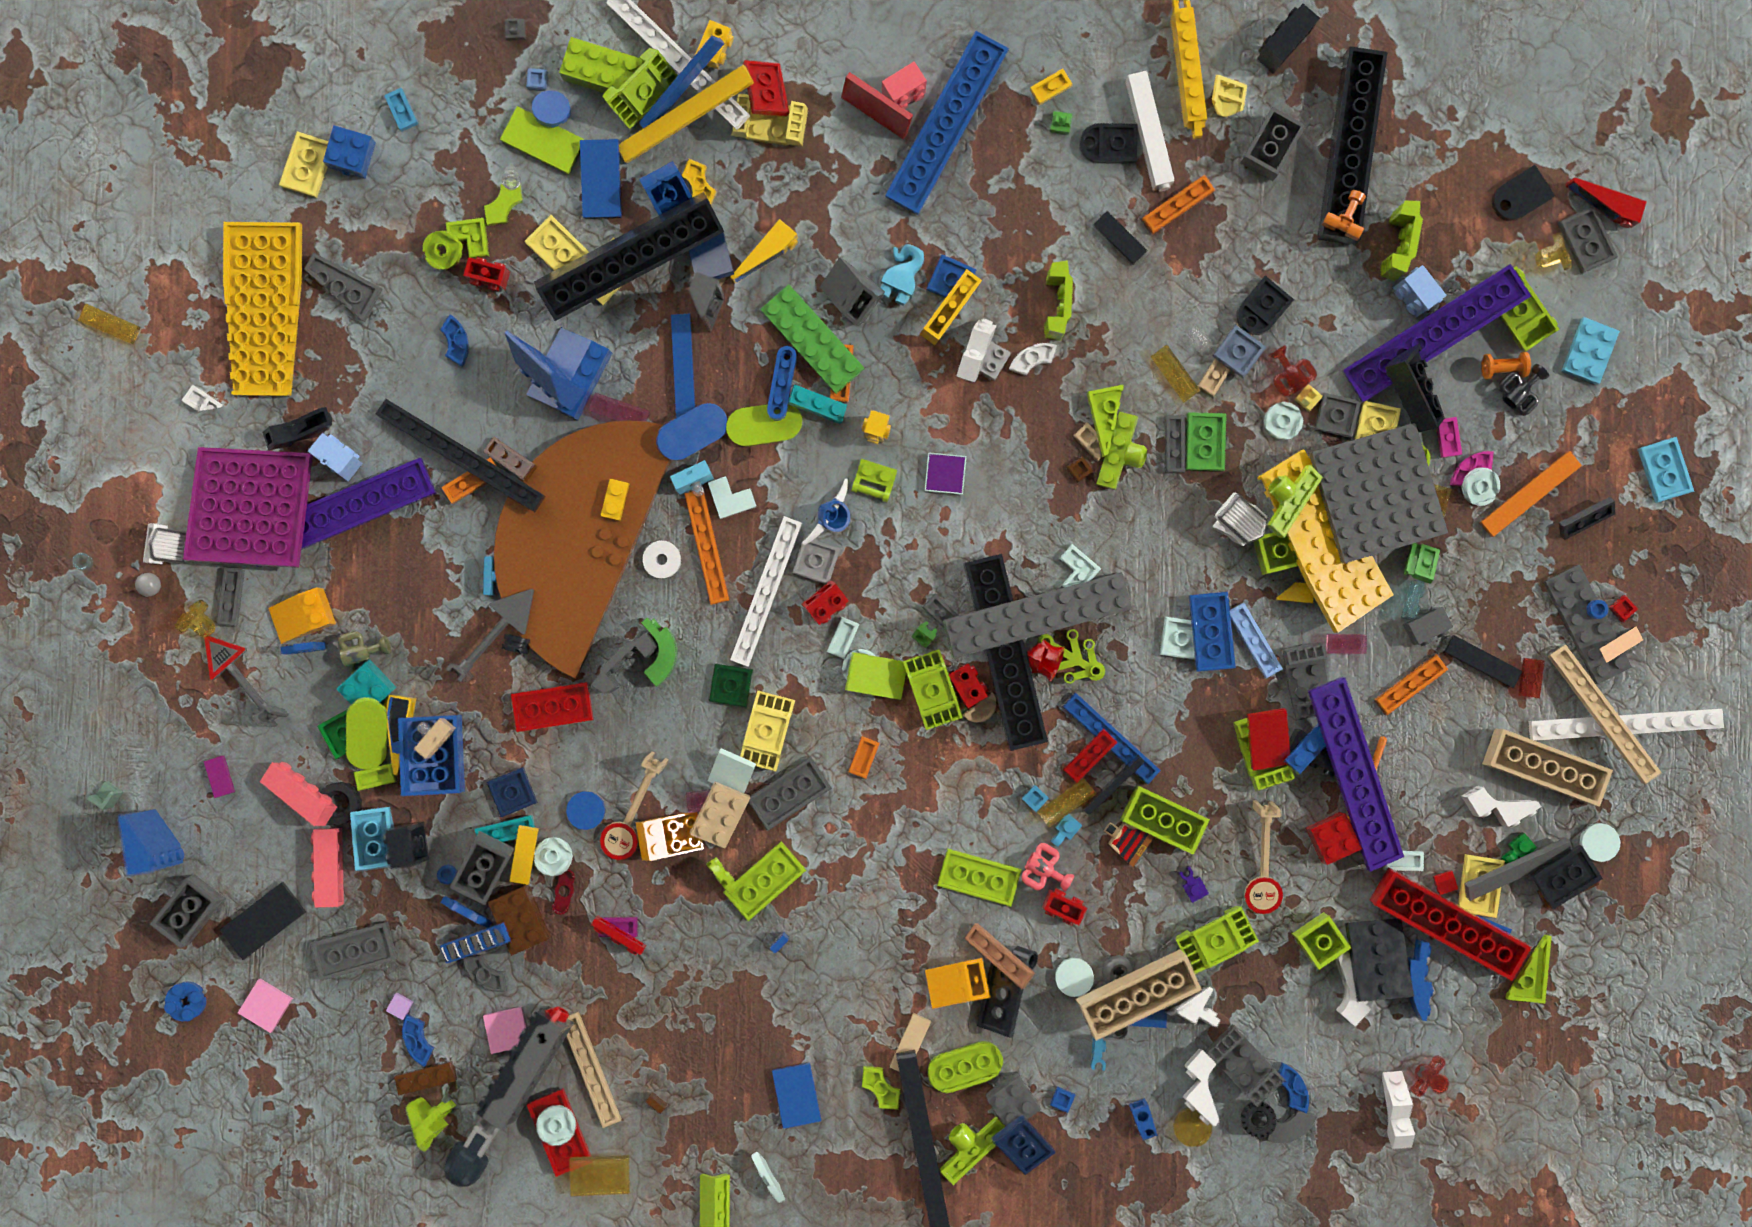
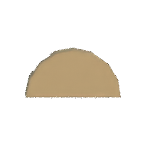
M990 693L988 697L978 702L962 716L975 723L990 719L996 709L994 693Z

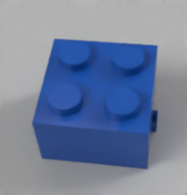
M333 125L323 162L328 168L340 171L343 175L350 176L351 174L365 179L376 142L369 135Z
M673 161L639 179L658 216L692 198Z

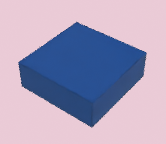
M784 932L770 946V950L774 954L777 953L787 943L789 936Z
M1057 1086L1050 1106L1068 1113L1075 1098V1093Z

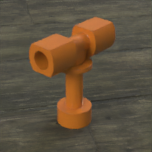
M1352 190L1348 197V200L1351 202L1345 214L1336 216L1328 212L1322 225L1331 230L1336 228L1346 232L1345 236L1358 241L1364 228L1353 223L1352 215L1357 205L1363 204L1366 197L1365 194Z

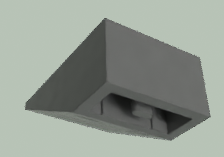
M841 256L820 286L821 290L837 309L856 326L861 325L867 320L885 293L884 290Z

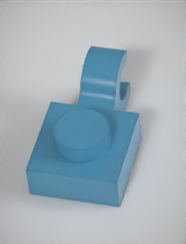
M1066 813L1055 826L1059 832L1050 842L1058 847L1065 837L1071 840L1082 827V824L1069 813Z
M1093 1037L1092 1060L1090 1063L1092 1070H1095V1064L1098 1062L1102 1064L1101 1069L1103 1071L1106 1069V1063L1102 1059V1052L1106 1051V1041L1103 1038L1095 1040Z

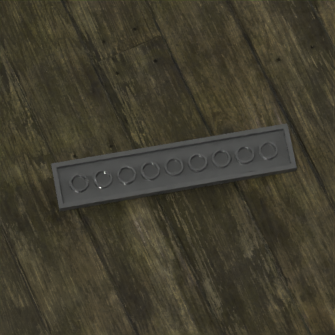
M1121 572L943 620V625L952 657L956 658L1131 610L1132 606L1123 573Z

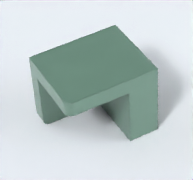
M106 781L95 795H89L87 799L102 810L114 807L123 791L109 781Z

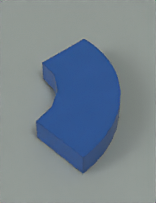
M450 314L440 328V331L446 336L448 341V350L445 356L463 367L469 351L468 337L461 323Z
M444 896L441 900V903L451 910L458 912L477 924L487 928L490 927L491 920L478 912L465 907L463 904L447 896Z
M407 1014L402 1028V1037L407 1047V1052L418 1064L425 1067L434 1047L428 1044L424 1037L423 1029L425 1022Z
M1281 1062L1278 1073L1285 1079L1282 1085L1288 1095L1287 1106L1307 1113L1309 1094L1302 1077L1292 1067Z

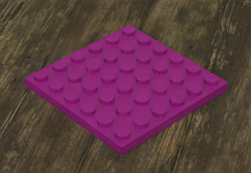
M198 447L183 560L299 568L313 455L296 452Z

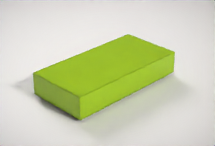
M392 763L354 772L358 791L397 782L396 775L393 774Z

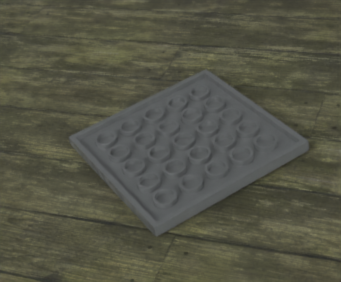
M1415 423L1309 453L1313 468L1323 477L1318 486L1342 564L1448 533Z

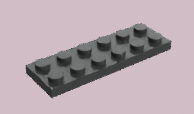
M1580 564L1543 581L1595 684H1600L1632 668L1625 652L1609 662L1605 661L1600 648L1617 639V636L1606 616L1602 619H1593L1587 614L1586 608L1588 603L1598 599Z

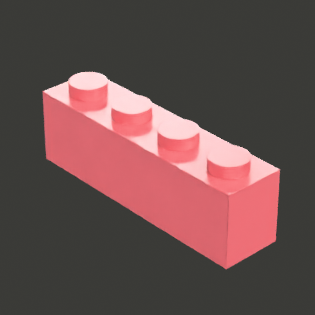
M272 762L260 782L313 826H325L337 808L332 803V799L327 795L321 794L315 785L306 782L305 777L295 773L288 763Z
M342 827L313 829L311 834V843L313 844L311 862L314 864V871L311 875L312 883H314L312 902L314 903V908L339 907L344 904Z

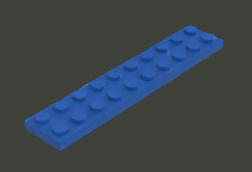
M975 31L889 187L885 198L919 215L1009 51L1008 47Z

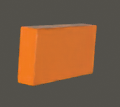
M862 736L848 772L866 779L880 743Z

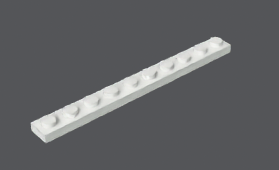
M632 0L606 1L608 6L653 49L659 50L676 72L680 74L691 61V58ZM702 70L690 85L700 93L714 84L715 81ZM732 97L715 108L736 130L750 117Z
M1722 709L1619 715L1632 734L1724 728ZM1593 717L1528 721L1531 740L1607 736Z

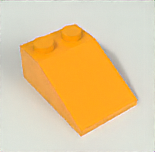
M316 587L268 608L281 644L336 625L324 588Z

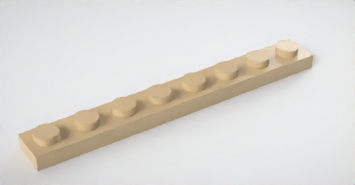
M1564 645L1548 656L1642 784L1648 783L1662 772L1569 648Z

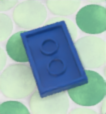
M811 1063L772 1070L783 1129L820 1122L822 1119Z

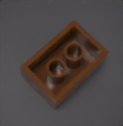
M529 885L522 886L488 902L497 925L505 924L511 940L506 943V946L511 956L547 941L551 937Z

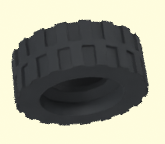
M336 782L328 784L320 790L321 794L327 795L330 798L336 794H342L348 800V807L344 812H334L327 822L330 825L349 823L351 821L350 812L360 811L362 808L360 792L349 783Z

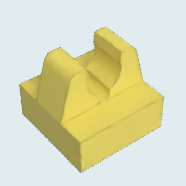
M1308 384L1294 400L1309 412L1323 396Z

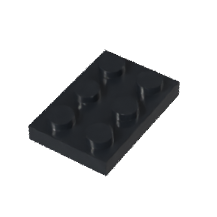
M1578 845L1530 875L1551 909H1556L1603 879L1582 845Z

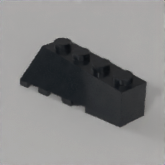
M1420 344L1392 358L1385 367L1387 376L1391 379L1395 392L1399 395L1403 408L1410 417L1411 424H1416L1418 433L1438 428L1445 419L1438 396L1433 395L1434 384L1432 378L1427 377L1425 368L1428 366L1426 360L1421 359L1419 351L1422 348Z

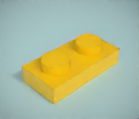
M1062 68L1031 86L1030 91L1040 106L1071 88L1073 84Z
M614 479L609 480L601 517L621 521L629 483Z

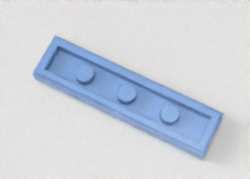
M1245 603L1231 609V622L1264 678L1266 679L1282 670V666Z

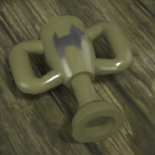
M358 631L343 634L338 638V644L341 648V661L345 667L349 666L351 675L357 671L355 670V664L362 661L366 663L370 659V654L382 651L385 654H391L392 652L387 636L381 637L379 644L369 647L364 645L363 636ZM358 639L357 645L348 647L344 643L349 640Z

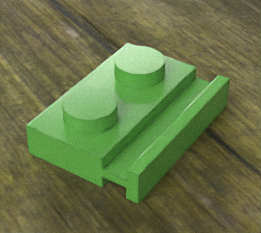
M1411 544L1404 575L1408 574L1412 578L1431 584L1434 580L1440 550L1425 544Z

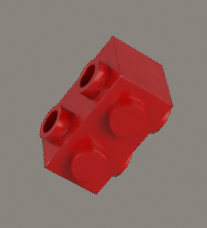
M468 257L463 276L471 285L480 287L483 284L488 286V289L499 292V289L506 290L510 271L502 263L494 262L493 264L480 257H476V259Z
M829 581L801 605L814 622L820 625L827 623L831 619V615L836 611L840 612L843 610L849 600L836 583Z
M967 663L948 674L951 683L966 708L988 697L986 694L988 689L983 681L981 683L978 681L976 676L979 674L974 665L970 666ZM963 673L967 675L966 680H963L961 678V675ZM972 690L977 692L975 697L971 695Z
M1055 888V891L1049 889L1042 904L1045 914L1054 918L1057 915L1063 918L1062 921L1068 925L1073 926V924L1080 926L1087 907L1083 905L1084 901L1074 896L1070 899L1065 896L1066 893L1057 888Z

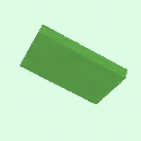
M1188 412L1185 470L1225 471L1226 414Z

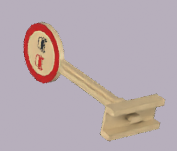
M651 752L644 758L641 766L646 768L645 776L624 822L611 823L601 833V848L610 858L616 860L627 859L637 849L638 836L634 828L631 827L632 821L652 778L666 767L669 759L665 758L660 762L653 758L654 752Z
M1253 800V809L1260 815V822L1262 823L1260 876L1251 880L1246 886L1244 898L1252 911L1259 914H1268L1278 909L1283 899L1281 886L1276 880L1269 877L1270 823H1272V817H1281V809L1272 800H1268V805L1261 806L1257 800Z

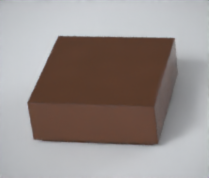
M1083 456L1066 467L1077 483L1093 472Z
M653 1092L646 1100V1103L659 1114L667 1106V1103Z

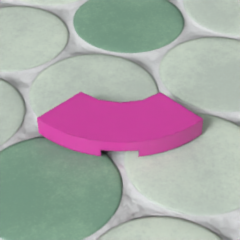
M1494 451L1479 452L1464 459L1453 472L1450 486L1462 487L1465 476L1475 468L1484 467L1492 470Z

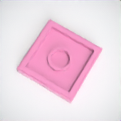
M260 978L238 1013L271 1033L293 998Z
M522 1006L483 1015L491 1054L511 1050L514 1045L517 1046L520 1041L518 1039L520 1033L527 1029Z

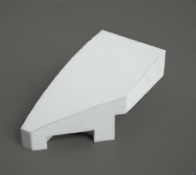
M195 385L190 387L182 399L183 402L199 412L223 406V404Z

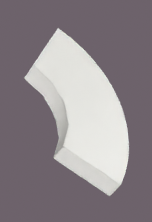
M1041 343L1026 348L1014 358L1009 370L1027 376L1030 369L1043 363L1051 364L1057 345Z

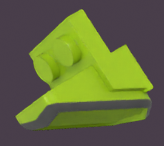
M420 1097L407 1105L406 1114L417 1149L425 1152L430 1147L433 1139L449 1125L444 1118L457 1106L452 1100L446 1103L441 1102L437 1107H431L424 1098Z

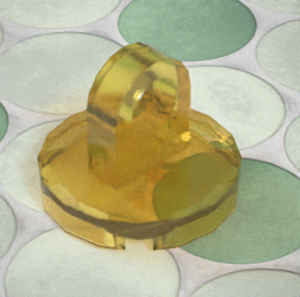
M1561 233L1552 235L1555 245L1542 249L1535 254L1536 265L1539 267H1548L1561 262L1566 271L1573 266Z
M203 600L193 603L189 608L191 611L179 617L175 628L180 633L191 628L201 637H208L215 632V624L204 614L208 604ZM202 624L207 627V631L203 628Z

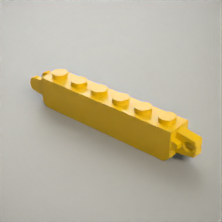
M1172 0L1171 27L1184 127L1191 129L1193 140L1201 139L1203 135L1202 128H1205V122L1207 121L1194 8L1191 7L1190 0H1183L1184 8H1179L1178 0Z

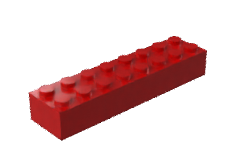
M1390 867L1386 870L1370 898V901L1375 906L1511 981L1532 948L1517 937Z

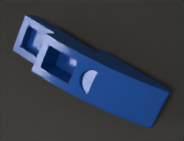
M1416 939L1413 958L1408 957L1414 997H1409L1416 1016L1423 1021H1427V1016L1431 1013L1430 997L1433 995L1432 982L1425 979V976L1428 975L1427 958L1430 957L1431 947L1429 942Z

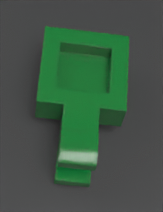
M1521 832L1508 844L1511 850L1501 858L1506 864L1517 860V858H1522L1532 853L1537 847L1525 833Z

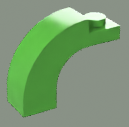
M646 618L641 623L656 639L659 653L656 661L644 673L655 686H660L670 676L675 667L677 645L668 627L660 631L661 625L654 618L652 620Z

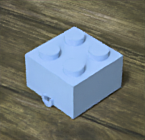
M1423 265L1413 269L1409 276L1393 287L1395 295L1404 301L1408 312L1415 315V317H1418L1435 304L1440 303L1447 296Z
M322 433L308 450V452L320 460L321 464L327 465L333 473L339 474L347 481L352 478L363 464L358 460L359 455L331 434L326 436Z

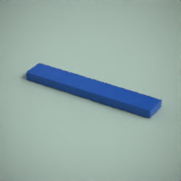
M711 36L641 119L639 124L645 128L664 116L725 43L720 38Z
M690 314L671 315L676 418L695 408Z
M1074 693L1062 706L1092 735L1096 736L1104 728L1117 741V744L1110 751L1125 765L1139 754L1145 762L1134 773L1147 785L1161 771L1077 693Z

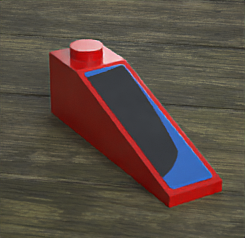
M1576 177L1566 183L1568 189L1594 206L1610 220L1619 223L1621 227L1632 228L1641 222L1647 201Z

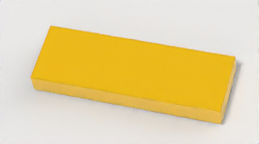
M519 825L510 882L529 885L539 828Z

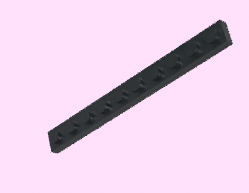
M388 399L384 400L375 413L381 419L531 511L536 512L544 500L545 496Z

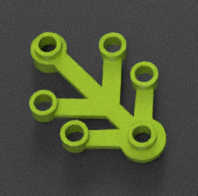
M1074 629L1068 630L1066 637L1070 641L1072 652L1067 649L1064 650L1063 657L1068 660L1061 662L1058 671L1074 666H1080L1085 670L1076 673H1065L1063 676L1064 681L1071 684L1075 680L1086 677L1094 681L1102 679L1105 675V667L1102 663L1097 662L1094 652L1095 642L1092 639H1086L1083 642V648L1087 650L1089 660L1087 662L1081 656L1077 640L1078 632ZM1071 631L1076 634L1074 639L1069 637ZM1043 634L1038 638V643H1042L1044 638H1048L1052 646L1062 647L1056 644L1052 636L1048 634ZM1087 641L1092 643L1091 648L1085 646ZM1095 667L1099 669L1097 675H1094L1092 672ZM1068 674L1073 676L1070 682L1066 680Z

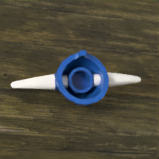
M848 479L844 480L839 493L832 501L819 506V521L812 533L802 542L803 545L814 540L825 529L840 532L849 525L850 511L845 503H843L847 493Z

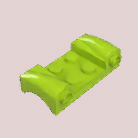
M1516 266L1514 270L1531 297L1500 317L1512 333V338L1522 352H1526L1560 329L1555 318L1550 316L1525 279L1526 276L1523 271Z

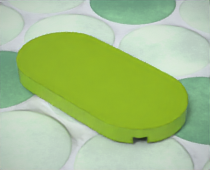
M768 404L740 408L729 416L726 430L730 439L743 447L788 441L797 436L802 428L801 413L796 407L788 404L785 418L780 421H774L768 416ZM776 409L774 411L775 414H779L781 412L779 409Z
M361 698L350 705L347 710L346 755L349 762L355 767L371 769L379 766L386 758L387 711L376 699Z
M979 1041L935 1056L928 1066V1079L930 1084L940 1092L952 1093L996 1078L1003 1066V1057L996 1045L987 1041Z

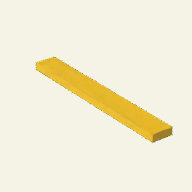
M742 65L620 143L619 151L626 163L631 162L752 85L754 82L746 66Z

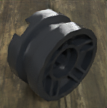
M504 634L505 642L502 644L501 649L528 654L529 649L527 647L530 639Z

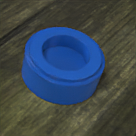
M1593 600L1587 605V614L1593 619H1602L1608 614V605L1602 600Z
M452 865L440 867L437 871L438 881L445 885L451 884L457 874V869Z

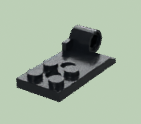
M1017 946L1012 953L1033 970L1038 961L1037 952ZM991 962L987 977L990 998L982 999L977 1026L1012 1038L1023 989ZM1002 988L1006 991V997L1004 999L1000 996V991ZM998 1007L1002 1011V1015L1000 1018H998L996 1015V1009Z

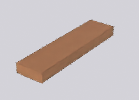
M978 923L974 924L964 938L1021 989H1024L1034 976L1035 972Z

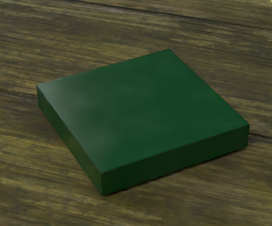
M715 663L709 701L747 707L753 669Z

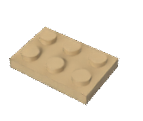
M714 782L690 830V835L726 848L750 800V796Z

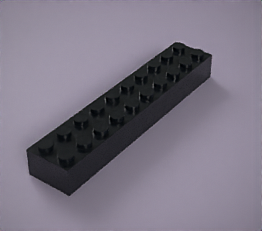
M1350 46L1343 55L1317 240L1356 245L1361 240V236L1358 241H1355L1345 236L1346 232L1337 228L1331 230L1323 226L1322 223L1328 212L1336 216L1345 214L1351 202L1348 200L1350 192L1357 190L1364 193L1366 197L1363 204L1357 205L1352 218L1354 219V224L1363 227L1388 52Z
M702 192L534 281V285L554 321H557L723 233L724 230L708 198Z
M1002 554L963 564L975 612L1014 601ZM1023 639L985 649L1009 751L1048 742Z

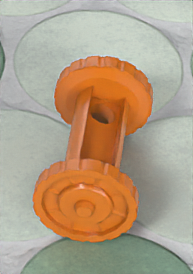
M1521 352L1518 358L1493 359L1491 354H1484L1481 361V372L1484 379H1491L1493 373L1519 372L1521 377H1528L1531 370V359L1528 352Z

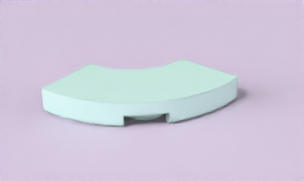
M758 1152L752 1155L753 1162L763 1181L768 1186V1190L777 1202L784 1201L785 1197L781 1187L770 1171L766 1160Z

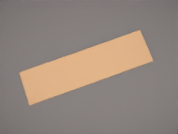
M1634 627L1600 648V651L1605 661L1609 662L1643 641V638L1637 627Z

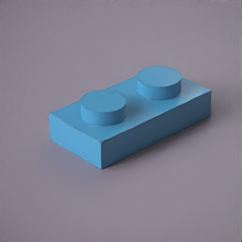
M402 88L384 95L401 132L419 124Z

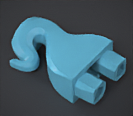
M905 244L900 254L898 249L894 247L893 256L898 262H903L908 256L913 258V260L889 268L881 280V289L885 291L882 297L889 298L891 292L895 291L899 293L895 302L902 306H905L909 298H912L915 292L914 277L924 262V252L910 244Z

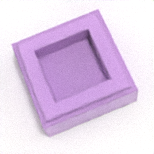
M396 993L386 1011L404 1020L414 1002Z

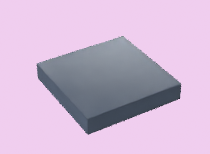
M1235 325L1212 357L1243 379L1263 353L1266 346Z

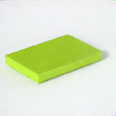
M852 652L845 690L901 700L906 675L903 661Z

